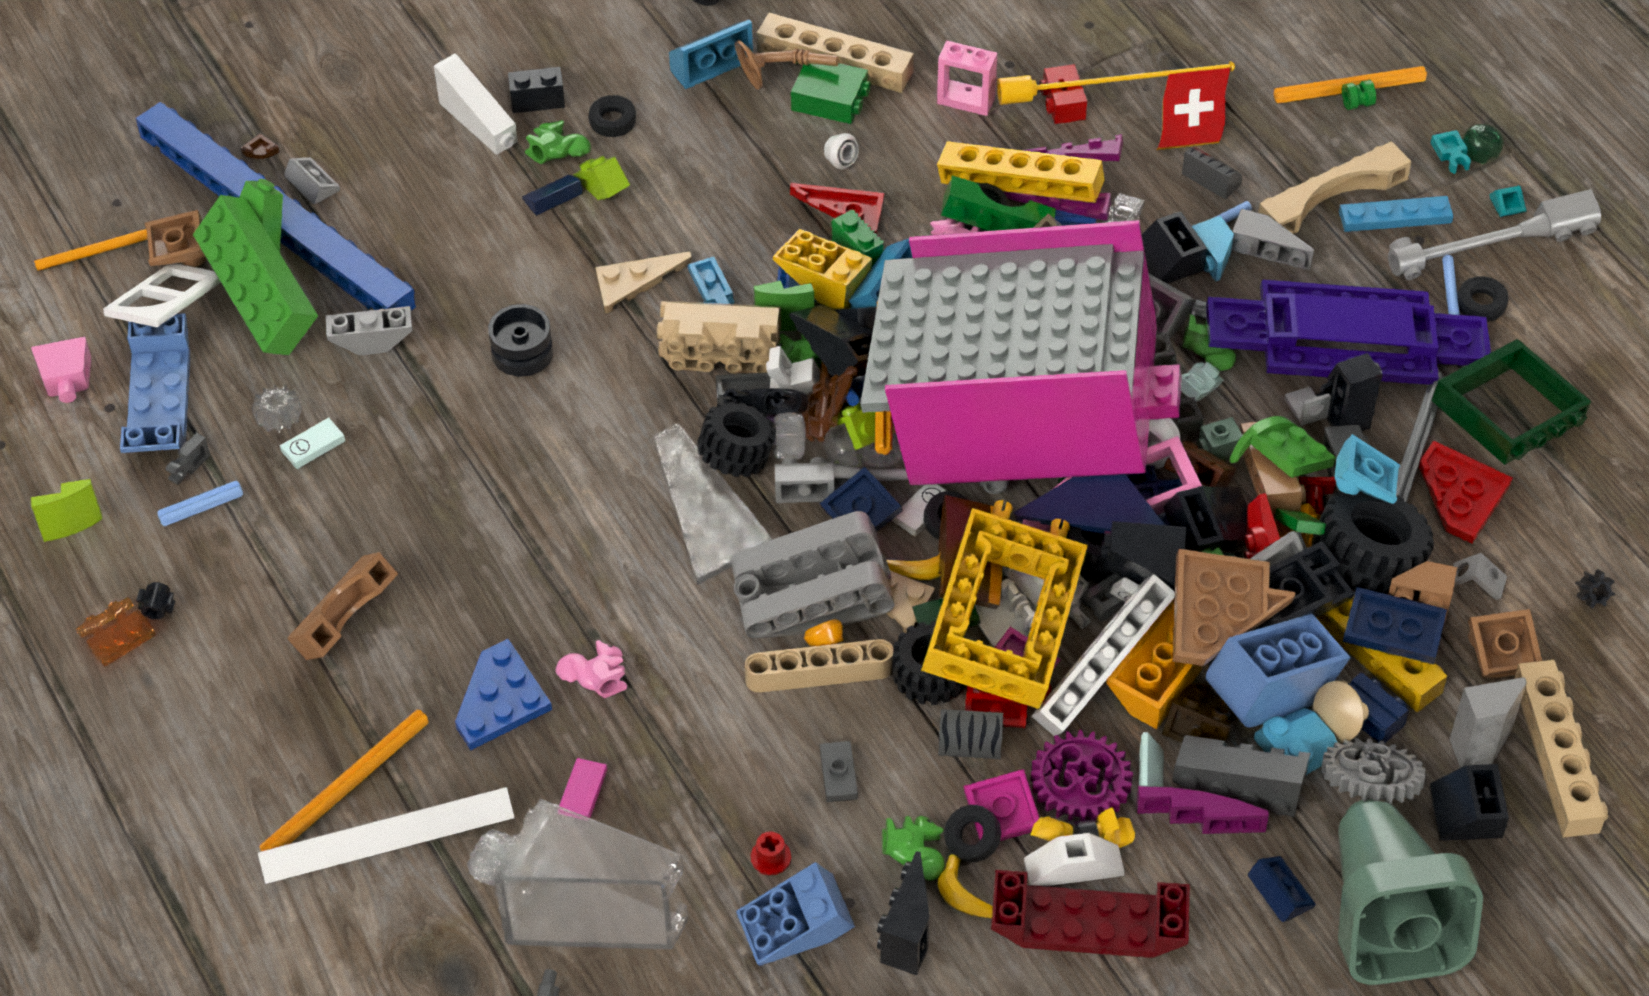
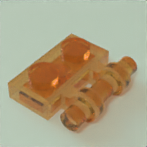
M129 597L124 598L120 602L115 600L107 605L108 609L96 616L91 615L84 619L85 623L75 628L81 638L90 633L94 635L86 643L104 667L156 636L154 628L139 610L127 616L125 612L134 607ZM114 618L117 621L105 630L101 627Z

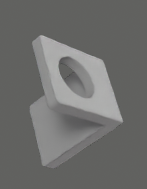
M1306 387L1285 394L1284 399L1300 425L1303 426L1327 418L1331 396L1328 393L1317 397L1311 387Z
M1482 553L1453 564L1454 567H1457L1454 586L1474 580L1495 600L1501 599L1507 576ZM1469 565L1468 570L1458 577L1460 570Z

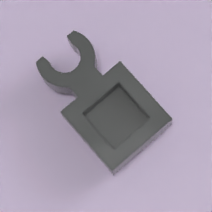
M196 433L181 446L178 451L179 458L171 461L165 468L166 471L171 473L168 480L177 485L180 484L186 477L187 472L193 474L210 456L204 436Z

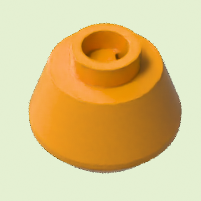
M836 618L818 624L805 631L804 640L810 647L838 644L843 641V624Z

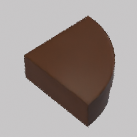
M261 133L241 147V152L244 156L254 159L272 157L280 152L279 146Z

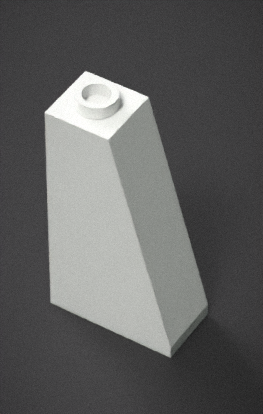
M453 54L434 65L439 103L496 155L518 142L515 122L458 55Z

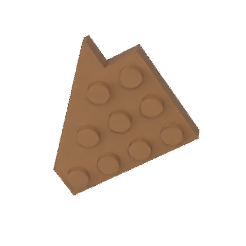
M1179 549L1176 554L1173 662L1204 666L1218 655L1229 637L1253 631L1292 603L1295 592L1269 588L1270 562Z

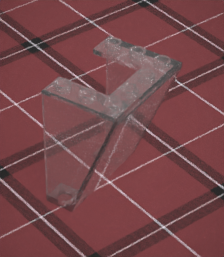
M540 799L536 807L527 812L523 823L524 827L519 835L515 834L512 837L506 857L503 861H498L492 874L506 943L530 946L672 950L688 922L686 904L680 903L676 912L670 911L669 897L683 873L682 855Z

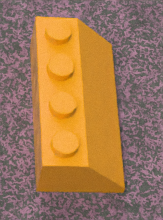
M1175 599L1169 603L1106 680V684L1128 713L1156 730L1169 714L1173 701L1194 681L1203 669L1200 665L1173 662Z

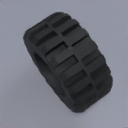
M1340 491L1328 500L1319 521L1326 524L1325 531L1322 535L1313 534L1312 546L1323 541L1340 563L1337 569L1338 573L1355 592L1356 588L1359 587L1388 595L1392 578L1428 561L1434 548L1433 533L1427 519L1423 514L1418 513V508L1412 503L1410 505L1406 503L1405 499L1399 495L1396 496L1397 501L1391 504L1363 492L1351 495Z

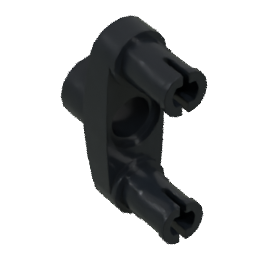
M730 388L724 393V396L730 397V400L723 399L724 404L728 402H734L735 404L745 403L746 406H753L757 408V411L763 412L766 415L781 417L801 414L808 406L807 394L794 389L764 388L737 391Z

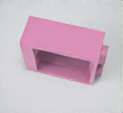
M946 41L938 58L937 104L987 116L995 100L997 52ZM950 66L983 74L982 87L949 80Z
M1178 436L1147 448L1146 465L1169 456L1182 482V486L1146 500L1157 515L1165 512L1163 506L1177 492L1202 487Z

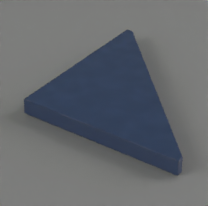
M1126 474L1072 477L1014 512L1017 521H1038L1040 524L1051 526L1052 520L1061 519L1059 527H1062L1065 520L1071 527H1078L1084 531L1097 533L1110 531L1112 521L1165 525Z

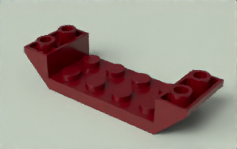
M995 870L991 930L1022 948L1154 958L1188 945L1190 884L1157 882L1156 894L1150 895L1027 885L1028 872Z

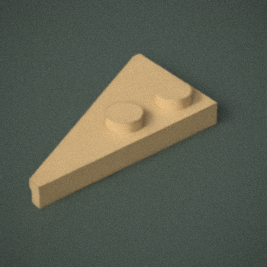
M690 251L595 267L605 314L612 312L613 306L625 298L630 301L637 294L662 282V276L672 270L677 273L684 269L686 265L692 263Z

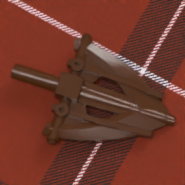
M823 362L821 363L819 381L813 385L812 393L809 392L807 394L808 406L803 413L796 414L797 421L803 431L806 432V438L809 441L813 442L816 438L819 442H823L830 427L837 426L839 412L847 397L852 378L858 372L856 367L849 366L840 376L836 374L831 378L827 367Z

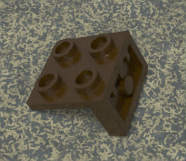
M1191 683L1173 701L1162 735L1180 743H1183L1185 735L1222 740L1227 743L1231 728L1239 719L1218 693L1211 691V688L1207 685Z

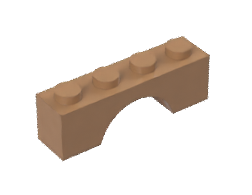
M379 552L362 556L287 639L306 660L324 657L342 637L340 632L346 621L366 602L380 595L398 573Z

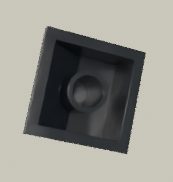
M561 67L508 72L513 113L565 108Z

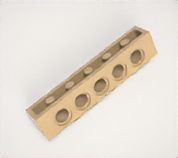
M768 13L757 31V52L794 51L797 48L799 50L804 49L805 51L810 50L811 53L839 56V63L867 69L868 81L872 85L902 93L913 74L914 53L773 13Z
M1555 660L1518 664L1514 679L1525 677L1527 682L1520 704L1562 837L1599 834L1604 821L1608 818L1606 803L1604 801L1601 802L1598 794V778L1591 773L1590 754L1587 748H1583L1580 724L1574 721L1573 702L1571 697L1566 696L1564 690V675L1562 671H1558Z

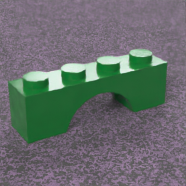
M952 175L943 197L941 216L988 231L1033 228L1047 214L1055 219L1056 208L1031 200L1019 207L1005 206L987 197L978 183Z

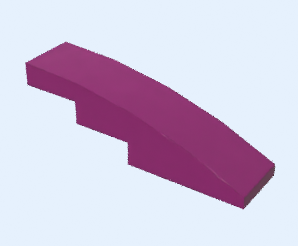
M1138 786L1136 799L1137 814L1168 813L1170 824L1201 823L1202 834L1266 832L1269 813L1268 810L1237 799L1203 791L1173 787Z

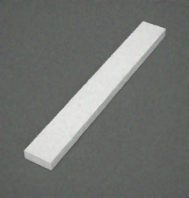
M507 787L268 849L258 852L265 884L513 819L514 814Z

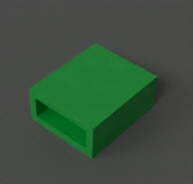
M811 63L808 66L803 65L791 90V110L852 124L855 115L861 113L864 96L868 97L871 82L868 81V70L841 63L838 66Z

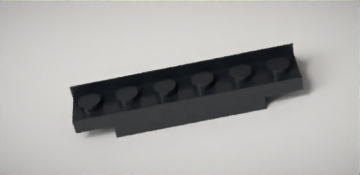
M1323 541L1270 566L1269 588L1295 592V597L1292 603L1254 630L1308 614L1318 617L1352 600L1355 593L1338 573L1337 569L1340 563ZM1215 658L1201 666L1206 673Z

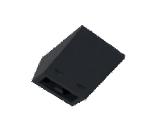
M825 305L789 314L795 323L796 329L803 334L811 345L812 351L819 356L832 377L836 374L840 376L849 366L858 369L857 375L854 377L866 374L873 330Z
M1202 486L1180 491L1163 506L1171 526L1186 527L1185 550L1202 552L1207 548L1213 551L1219 547L1221 551L1246 546L1245 535H1247L1248 506L1241 489L1238 487Z
M918 851L915 852L911 862L906 861L901 873V880L903 882L900 888L895 887L889 900L891 909L888 915L883 914L877 927V933H880L877 943V949L880 950V963L916 976L928 951L930 918L921 852Z

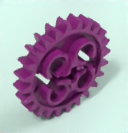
M1082 730L1078 731L1077 737H1073L1069 731H1066V738L1064 740L1055 735L1054 745L1047 741L1044 742V751L1037 750L1036 760L1032 761L1030 781L1033 782L1032 792L1038 793V803L1046 801L1045 811L1057 809L1056 818H1060L1065 813L1068 815V820L1073 821L1075 816L1079 817L1080 821L1086 820V817H1091L1097 823L1098 815L1113 807L1114 811L1118 813L1120 803L1126 804L1127 796L1131 793L1133 772L1130 771L1131 762L1125 761L1126 752H1117L1118 743L1116 742L1108 746L1106 744L1107 736L1096 740L1095 732L1093 731L1088 738L1084 737ZM1066 759L1074 760L1073 762L1067 761L1064 771L1063 785L1068 787L1057 786L1059 773L1062 772L1063 761ZM1051 762L1053 765H1055L1054 770H1052ZM1102 766L1105 768L1104 781L1101 783V791L1097 795L1089 794L1088 792H1096L1100 769L1096 767ZM1115 778V780H1114V781L1112 782V784H1111V786H1112V791H1111L1110 789H1108V787H1109V784L1111 783V780Z

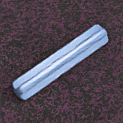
M232 481L157 511L160 523L163 526H167L237 499L243 495V491L238 481Z

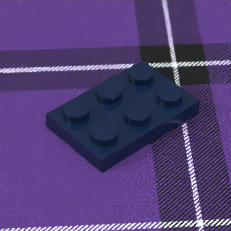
M1357 587L1343 642L1434 664L1447 609Z

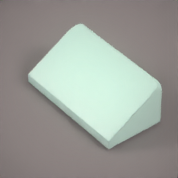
M1143 732L1139 749V786L1163 787V749L1149 733Z

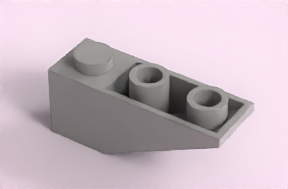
M1244 209L1240 210L1232 231L1234 234L1232 251L1296 268L1311 269L1314 253L1312 247L1268 215Z

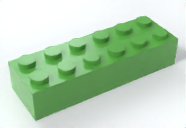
M220 195L193 233V236L263 353L290 355L318 315L247 199Z

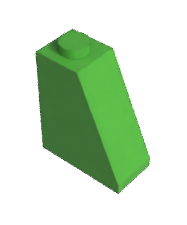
M268 180L246 181L239 198L247 199L280 253L283 194L276 190L274 184Z

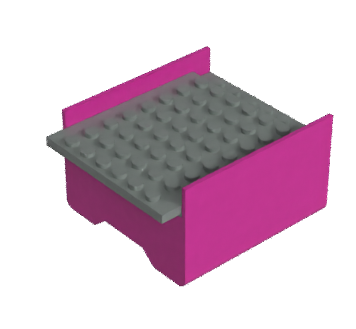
M1139 220L909 237L913 258L885 260L861 398V408L863 413L891 412L911 486L1146 472L1150 419L1179 418L1182 376L1180 364L1154 366L1157 330L1156 315Z

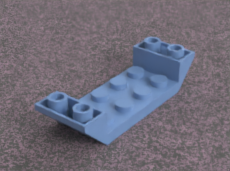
M176 314L159 327L129 321L127 339L132 356L127 427H121L120 451L121 453L180 449L186 442L190 349L186 314Z

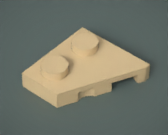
M890 571L891 579H889L894 608L886 614L891 619L894 618L903 627V632L907 634L908 627L913 625L916 628L918 625L912 606L931 601L935 595V588Z

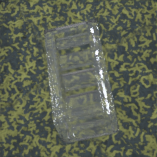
M1119 193L1110 208L1108 221L1103 220L1102 223L1138 220L1145 205V200Z

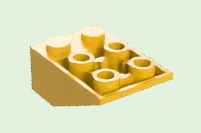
M801 229L773 255V260L799 285L811 283L814 290V299L831 308L850 306L849 299L871 270L872 265L871 257Z

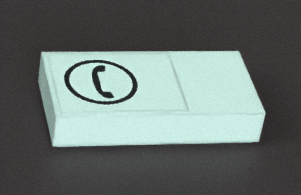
M327 418L280 445V448L285 457L298 469L345 442V437L330 418Z

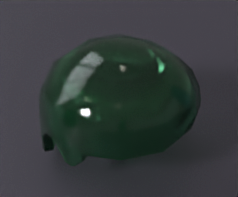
M1481 123L1471 126L1462 138L1467 147L1466 155L1471 161L1482 164L1486 163L1493 156L1497 158L1504 146L1501 132L1489 124Z

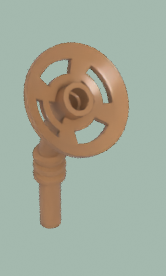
M740 40L735 42V50L747 78L757 90L762 88L761 68L765 66L764 63L793 62V64H804L805 66H808L810 63L828 66L839 65V56L811 53L810 50L805 51L804 49L799 50L797 48L794 51L756 52L753 54Z

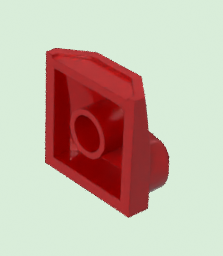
M1266 493L1258 495L1248 504L1247 535H1245L1248 551H1244L1245 559L1252 558L1280 539Z

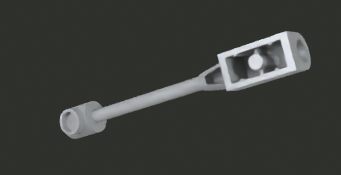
M1592 189L1542 201L1534 213L1535 217L1523 221L1514 227L1427 249H1422L1419 243L1412 244L1409 237H1403L1389 245V266L1395 276L1404 274L1406 280H1413L1422 274L1421 270L1425 268V260L1519 236H1545L1546 238L1555 236L1557 242L1572 237V232L1580 230L1581 234L1586 236L1597 230L1596 225H1599L1601 222L1600 207Z
M815 457L810 463H798L793 458H786L782 460L781 464H775L776 503L822 502L862 468L833 464V462H827L822 457ZM906 469L868 470L878 481L908 480ZM1009 480L979 482V486H983L988 493L998 494L1009 486Z

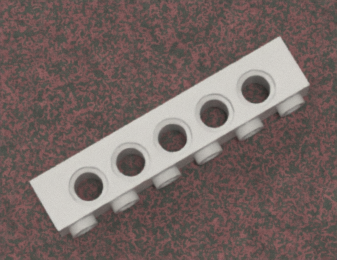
M1155 574L1145 579L1043 701L1040 709H1037L1031 717L1053 736L1064 732L1174 599L1175 592Z

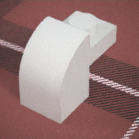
M781 346L770 348L769 361L766 363L768 375L771 377L770 388L794 389L803 391L806 394L812 393L813 385L820 378V368L814 359L791 363Z

